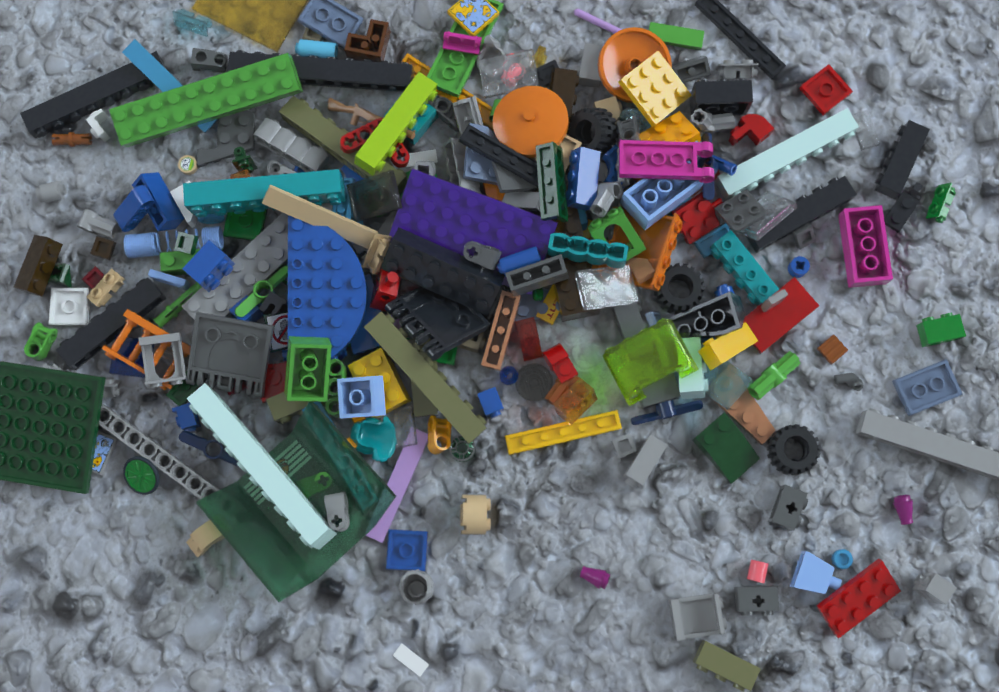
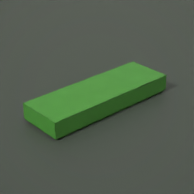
M650 22L649 31L656 34L665 45L695 50L702 49L703 30Z

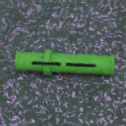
M195 282L193 286L171 305L165 306L166 309L153 320L162 328L173 317L179 316L178 313L183 309L181 306L202 287Z

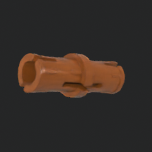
M69 132L68 134H52V138H55L51 139L53 146L69 145L70 147H75L76 145H92V141H89L92 140L91 133L75 134L74 132Z

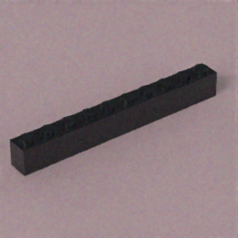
M242 50L230 52L227 72L282 54H264L258 51L247 53ZM291 54L301 85L404 92L413 80L415 73L413 65L407 62H400L398 64L391 63L390 61L373 62L369 59L356 61L352 58L342 60L335 57L319 58L314 55L301 57L297 54Z

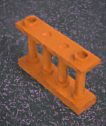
M127 309L123 315L127 318L126 325L112 347L110 348L105 345L102 349L106 351L105 355L113 360L118 358L145 374L144 367L135 363L142 351L139 341L128 358L118 353L120 347L137 324L144 328L142 337L170 333ZM182 341L183 355L187 357L190 355L191 346ZM171 342L159 345L153 355L155 366L167 347L172 345ZM174 360L162 378L167 379L174 374ZM162 382L163 386L160 388L164 390L167 388L172 389L174 385H171L169 382Z

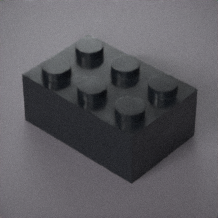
M739 78L735 81H727V79L708 81L702 79L695 82L691 91L692 96L690 97L691 115L694 113V110L700 108L712 115L732 113L734 116L746 115L753 103L752 80Z

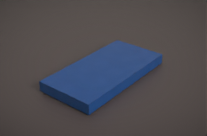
M371 273L364 275L367 288V305L358 333L351 342L354 356L382 348L364 328L366 324L381 312V310L370 308L374 287Z

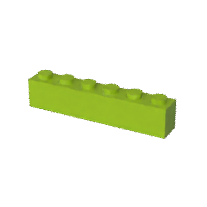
M418 72L357 152L354 164L372 176L377 171L381 172L386 164L384 162L386 158L393 156L396 151L395 146L398 142L401 144L407 136V130H412L417 123L416 118L425 113L428 107L427 103L429 101L433 102L436 98L438 84L421 72Z

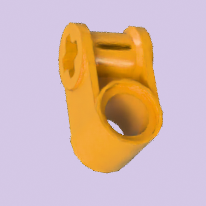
M431 415L427 425L428 450L436 455L450 447L452 424L446 418H436V416ZM437 440L441 443L442 447L437 445Z

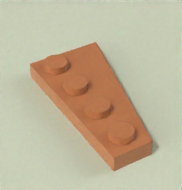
M731 364L708 387V391H705L709 398L759 444L763 445L776 431L756 400L749 394L746 385Z

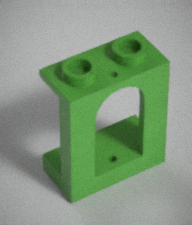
M621 206L611 209L607 215L593 220L588 226L593 239L607 242L604 237L605 228L611 224L619 225L630 241L625 244L628 246L626 261L646 250L643 240L638 236Z

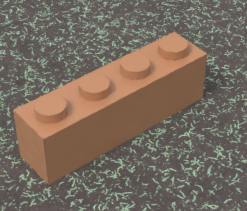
M502 290L482 359V367L501 372L521 301V295L514 297L512 293Z

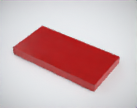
M795 277L777 291L785 289L788 293V296L781 303L766 312H763L761 309L762 304H760L744 317V322L748 324L758 340L753 346L760 354L819 307V304Z

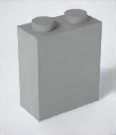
M650 434L622 477L625 479L624 483L632 488L643 486L666 449L667 444Z

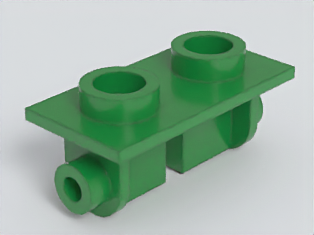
M953 183L938 185L931 205L928 208L926 219L936 218L935 221L937 223H943L946 220L949 208L945 204L950 206L956 194L955 188L951 187Z

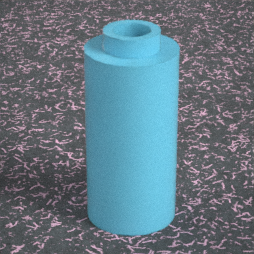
M300 39L299 43L295 45V53L301 57L314 55L319 58H337L338 44Z

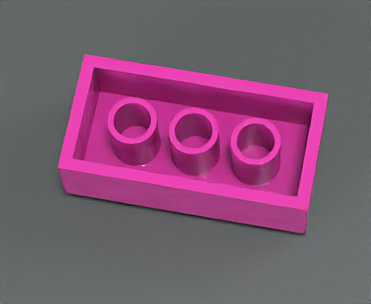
M882 205L844 208L838 214L848 288L886 285L893 280Z

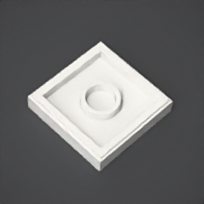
M51 288L48 325H88L90 300L87 296L91 289Z

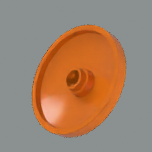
M626 28L613 34L603 45L598 57V72L604 87L610 94L616 96L617 99L633 103L618 81L657 51L661 53L672 68L671 56L665 43L656 34L643 28Z
M525 86L511 91L501 99L493 115V130L497 141L526 158L536 157L537 145L554 142L559 146L566 136L569 125L568 112L563 100L555 92L541 86Z

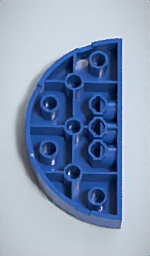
M288 216V336L329 338L332 345V360L352 342L363 321L367 305V288L364 272L351 246L337 232L328 226H313L295 217Z

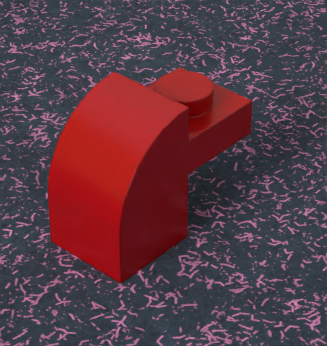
M747 114L740 118L738 126L730 132L731 136L728 141L734 146L745 136H748L758 146L772 134L774 127L761 115Z
M560 343L542 352L551 371H554L561 385L578 376V372L569 359V355Z

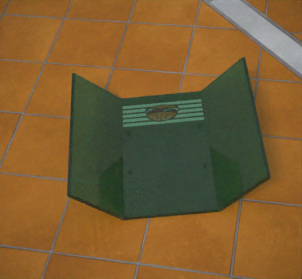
M309 401L291 434L271 450L269 454L327 522L324 496L346 492L350 525L346 531L338 532L334 530L337 535L320 550L314 547L311 549L300 540L299 536L301 534L293 531L286 523L288 518L286 519L283 515L281 516L274 509L276 504L268 501L261 493L263 490L252 483L249 479L251 475L248 473L243 475L237 482L196 502L279 603L321 577L377 525L396 498L395 493L313 401ZM326 472L328 474L326 477L321 475L320 480L315 481L318 473ZM339 518V520L335 522V524L339 526V523L342 522V519Z

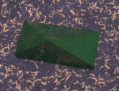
M55 263L48 282L72 288L70 265Z

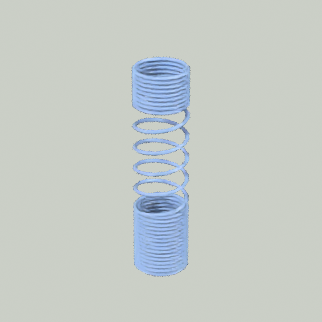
M211 226L202 228L203 246L210 240L222 250L224 238L221 227ZM195 228V235H196V236H198V230H197V228ZM176 230V231H175V237H176V240H177L178 231ZM166 231V232H165V237H166V242H167V250H166V252H168V250H170V252H172V250H171V248H170V246H169V234H168V231ZM158 232L125 235L124 251L129 259L159 256L162 251L160 249ZM199 241L197 242L196 249L198 248V246L201 249Z

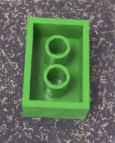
M288 336L284 391L287 401L327 402L332 348L329 338Z

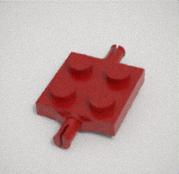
M703 192L671 211L673 216L674 213H677L682 220V229L678 234L683 235L687 244H692L720 225L714 208L723 203L721 198L710 203L703 199Z

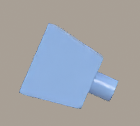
M801 551L789 587L826 594L828 587L834 590L839 589L842 580L832 576L834 572L833 566L810 552Z

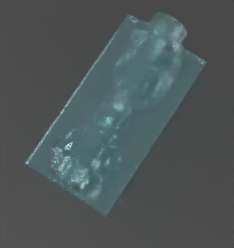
M184 9L172 11L175 26L208 37L207 28L212 27V21L209 18L200 15L194 18V13Z

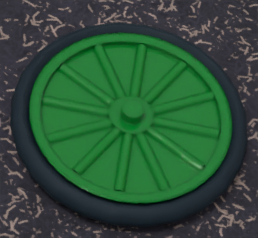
M134 456L126 461L123 475L127 485L134 492L142 495H148L156 491L159 486L160 477L155 465L150 460L141 456Z

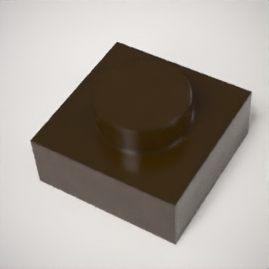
M96 236L90 254L110 261L117 243Z

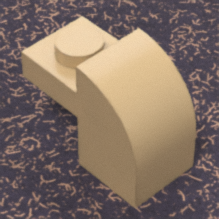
M220 514L190 534L191 537L186 543L198 558L213 544L224 539L231 532L232 528L223 515Z

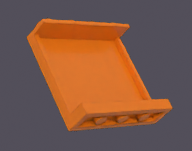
M623 208L626 217L646 247V250L634 256V258L648 259L655 270L654 277L639 284L627 263H625L623 268L614 269L606 264H592V273L596 278L659 291L660 286L665 281L664 274L666 268L671 263V252L676 247V237L682 229V220L677 213H674L673 217L665 215L648 229L644 230ZM616 224L613 238L611 241L607 240L609 244L614 242L627 244L630 242L622 228Z

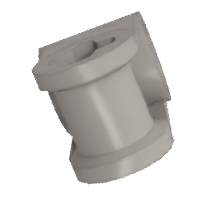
M346 492L325 495L324 504L329 527L338 532L346 531L350 525ZM340 518L342 519V522H340L338 526L335 524V522H337Z

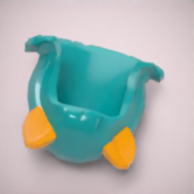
M384 416L383 420L370 417L352 418L354 425L350 430V437L343 442V445L348 449H355L363 454L372 455V459L375 461H387L396 449L398 435L389 417Z

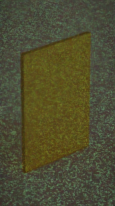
M197 0L192 10L278 52L308 0Z

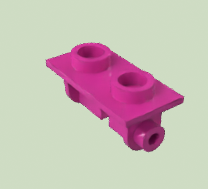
M445 31L442 49L479 55L482 37Z

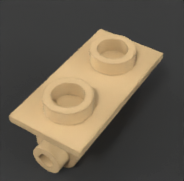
M375 233L361 267L369 268L372 274L380 272L383 258L391 244L392 237Z
M111 268L95 288L91 290L87 298L101 308L112 297L109 293L110 290L116 293L124 284L123 281L125 279Z

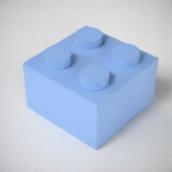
M383 376L337 379L340 419L386 415Z

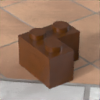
M370 19L367 36L348 33L344 49L346 57L356 61H363L364 59H369L373 62L384 61L391 33L389 22Z

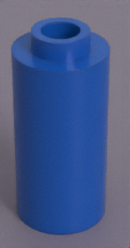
M537 246L500 258V263L497 264L500 274H504L506 277L505 273L542 261Z

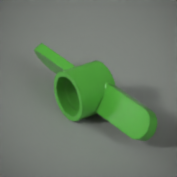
M283 266L267 281H258L253 287L254 292L235 308V315L244 317L256 305L262 304L268 295L260 296L257 292L263 288L273 292V289L288 276V266Z

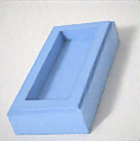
M150 269L148 273L149 277L155 281L188 290L191 285L186 279Z

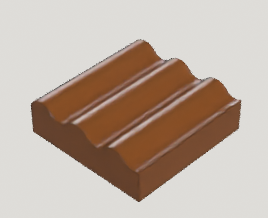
M834 334L817 348L831 365L848 351Z

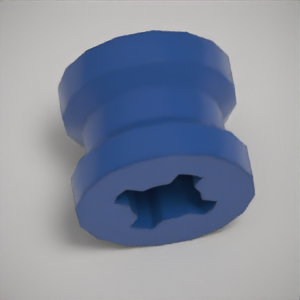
M802 256L795 257L788 265V273L795 278L803 277L809 271V261Z

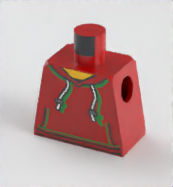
M381 269L376 274L370 308L387 312L385 310L386 304L396 299L400 277L396 272H387Z

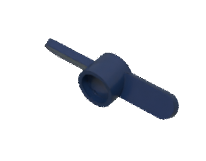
M707 132L704 133L702 142L712 143V135ZM713 155L708 158L698 157V168H702L706 162L712 161L710 167L714 169V175L717 173L718 163L713 159ZM714 181L703 183L702 185L703 199L706 201H712L715 196Z
M674 400L655 404V412L631 418V424L638 425L697 411L703 408V402L696 400L676 406Z
M185 430L179 434L181 442L203 451L207 458H219L239 467L237 465L238 461L234 457L232 458L226 452L224 445L217 440H206ZM212 442L218 443L221 447L220 454L215 457L210 456L207 451L208 445Z

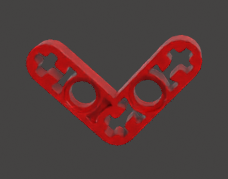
M378 118L342 136L340 139V149L346 154L360 150L366 140L360 137V134L367 132L371 135L383 118ZM345 141L352 142V147H349V145L345 146ZM398 142L395 146L396 151L390 160L396 167L404 168L409 163L410 155L403 143L400 144ZM398 154L400 157H404V161L401 159L397 160Z

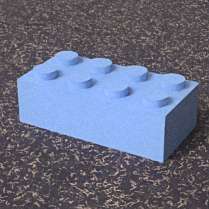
M643 178L623 193L620 204L646 230L700 190L703 183L699 180Z

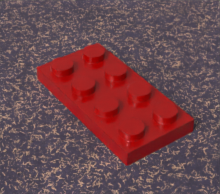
M877 559L817 604L816 607L833 634L839 639L900 593L901 590L884 562Z

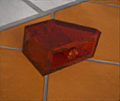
M531 317L515 321L524 362L543 358L535 318Z

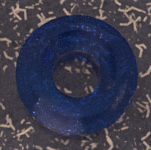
M506 366L500 371V380L505 385H512L518 380L519 374L516 368ZM512 373V377L507 379V375Z

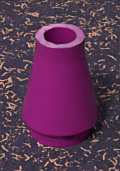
M910 495L895 496L893 505L901 525L912 524L913 499L910 498Z
M583 566L580 577L598 589H605L611 574L606 573V570Z

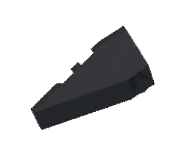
M727 292L663 320L667 338L669 339L726 335L742 328L745 311L740 296Z

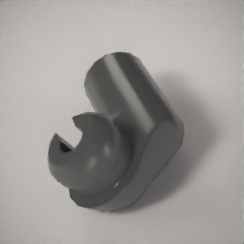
M854 373L834 375L835 384L846 383L856 391L862 390L864 386L862 380Z

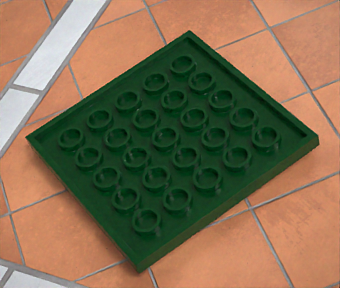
M0 361V480L88 494L106 377Z

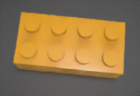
M680 111L640 133L642 141H701L700 132ZM633 178V179H634L636 182H639V181H640L641 179H643V178Z

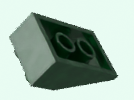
M725 412L692 439L730 484L736 481L760 459L742 432Z

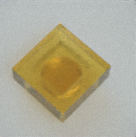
M539 45L531 62L532 69H536L546 63L548 56L546 55L545 47Z

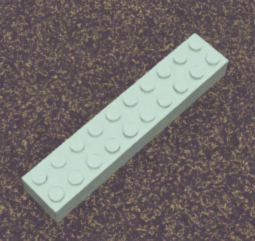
M204 383L187 398L191 403L189 408L202 418L201 422L208 429L210 428L215 439L226 447V452L238 461L237 465L244 472L246 471L251 475L249 479L256 487L258 486L263 490L261 492L268 501L276 504L274 509L281 516L283 515L286 519L288 518L286 523L293 531L301 534L299 538L306 546H309L311 549L314 547L320 550L337 535L216 391Z

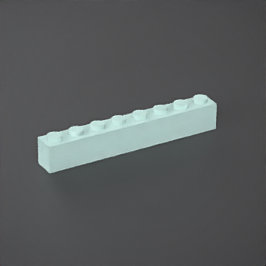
M847 108L737 165V170L733 176L725 172L718 175L715 183L725 200L736 196L746 189L751 191L759 186L758 183L762 181L766 183L772 180L775 174L779 172L784 174L791 169V166L795 164L799 166L806 162V158L820 155L823 149L827 147L831 149L837 146L840 140H849L856 135L855 131L859 126Z

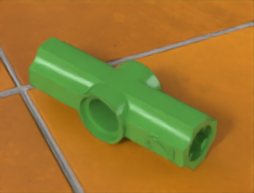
M789 351L776 363L767 367L761 373V376L747 387L749 394L759 400L772 388L781 384L787 378V375L800 364L798 356Z

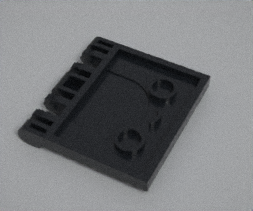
M421 286L390 301L385 306V310L394 320L402 318L399 321L400 326L404 328V331L413 340L415 339L418 345L425 343L422 349L432 361L439 359L445 352L490 329L491 324L480 312Z

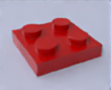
M829 64L799 88L823 116L853 92Z

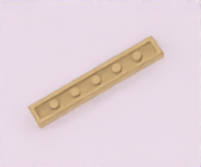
M269 185L262 200V204L313 226H328L342 238L369 249L374 234L378 233L374 229L273 185Z

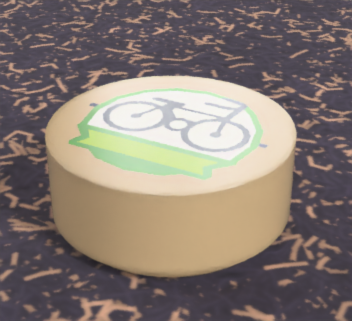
M185 155L179 159L178 168L183 174H194L198 169L197 161L193 156Z

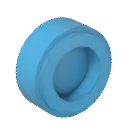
M839 549L832 554L831 561L836 568L847 569L852 565L853 557L849 551Z

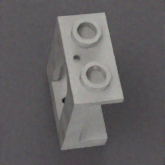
M181 333L138 338L139 346L142 349L146 378L145 385L150 384L151 388L163 386L162 382L169 381L171 385L182 384V380L186 379V369ZM172 343L175 372L170 378H161L156 374L152 344Z

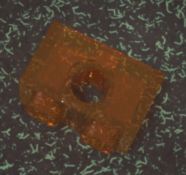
M579 378L553 406L557 414L571 426L598 398L594 389L583 379Z

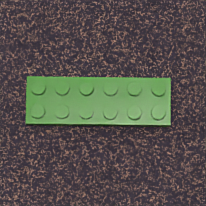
M487 0L499 11L500 15L504 4L496 0ZM498 17L476 35L482 37L480 51L487 35L490 36ZM454 21L450 32L469 35ZM441 47L427 77L438 84V90L459 98L477 62L478 55L442 49Z

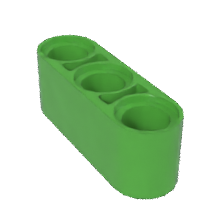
M339 359L330 360L326 410L334 418H340L339 411L332 412V406L337 403L339 404L338 392L333 393L332 388L334 385H337V379L347 378V369ZM335 366H341L340 372L332 373Z

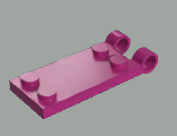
M619 140V178L699 180L701 183L713 182L715 179L714 169L711 167L698 168L697 155L702 158H708L713 155V144L711 142Z

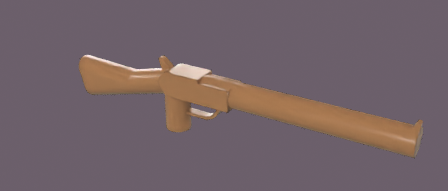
M332 98L328 99L327 108L329 111L353 114L350 121L351 125L357 126L358 121L368 123L369 121L382 118L359 107L357 103H355V106H347ZM360 116L363 117V118H365V119H367V121H366V122L360 121V120H359ZM407 130L406 137L414 139L415 130Z

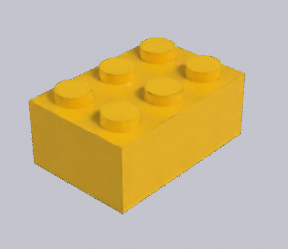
M379 348L347 365L353 378L383 376L386 414L412 401L391 357L383 348ZM372 416V417H373V418H380V417H382V416Z

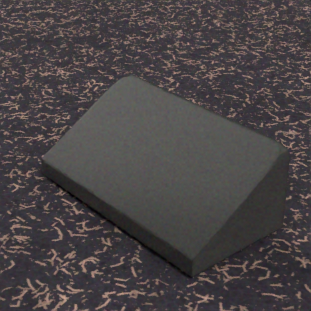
M699 56L672 65L673 71L682 83L711 75L706 56Z

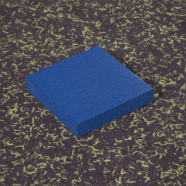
M388 529L386 569H419L426 571L428 531Z

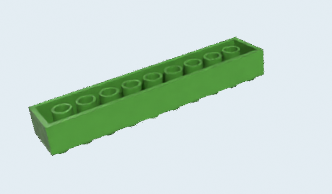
M285 53L109 109L120 145L131 147L302 93L303 90L293 58L289 53Z

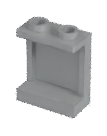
M718 593L668 599L674 639L676 641L725 634L724 629H727V623L721 613V609H724L723 599L719 597Z

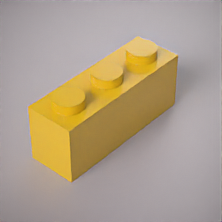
M744 322L741 329L726 335L715 336L716 340L713 337L702 343L704 347L698 350L711 371L758 342L748 324Z

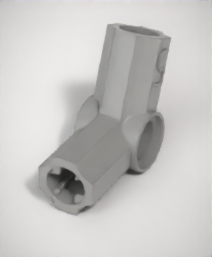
M700 108L694 110V113L691 115V121L700 132V136H703L706 132L712 135L715 132L729 131L735 128V119L732 113L712 115Z

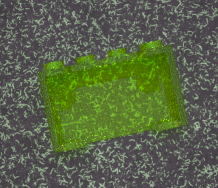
M671 319L659 320L655 325L642 329L638 334L624 339L618 345L607 348L603 354V359L629 406L646 398L642 389L676 371L682 379L699 370Z

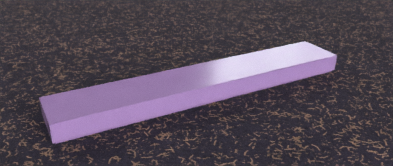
M412 427L366 530V536L381 543L384 542L388 529L393 522L427 445V433Z

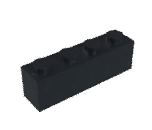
M908 120L905 125L901 124L896 134L899 137L897 141H893L889 149L891 151L890 157L887 156L882 164L884 170L878 174L874 182L877 184L875 191L892 199H896L902 193L929 133V128L911 120Z

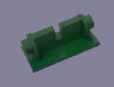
M235 148V160H232V163L240 174H250L258 169L251 156L246 155L244 148Z

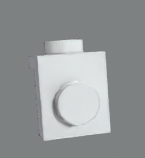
M102 109L92 112L86 120L92 127L90 131L95 138L98 139L100 137L106 142L110 139V136L100 124L109 117Z

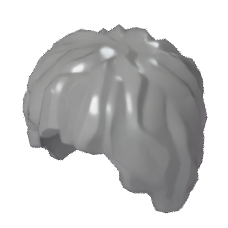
M419 569L411 570L400 577L399 592L404 601L415 605L423 604L433 596L434 583L431 576H428L424 571Z

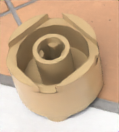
M462 494L461 499H465V502L460 506V526H464L461 534L485 535L486 531L490 530L491 520L487 518V511L491 509V499L486 498V495Z

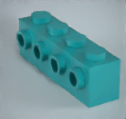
M732 230L710 246L712 255L717 260L720 259L724 264V270L728 274H732L736 279V285L740 289L745 290L748 294L747 298L752 304L757 306L762 304L779 290Z

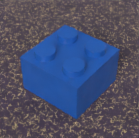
M208 240L182 269L210 292L219 286L220 280L224 275L227 276L231 273L235 263L214 243Z

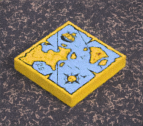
M459 0L447 10V14L469 35L476 36L499 16V11L487 0Z

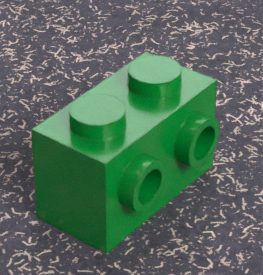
M951 312L940 315L941 318L934 319L933 316L922 319V322L916 325L922 348L966 337L960 314L953 315Z

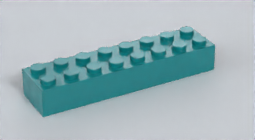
M339 169L183 183L184 206L193 215L200 218L207 217V214L223 216L227 212H234L235 214H244L248 210L263 212L265 209L271 208L262 204L269 185H273L319 206L325 203L340 205L341 202H346L344 178Z

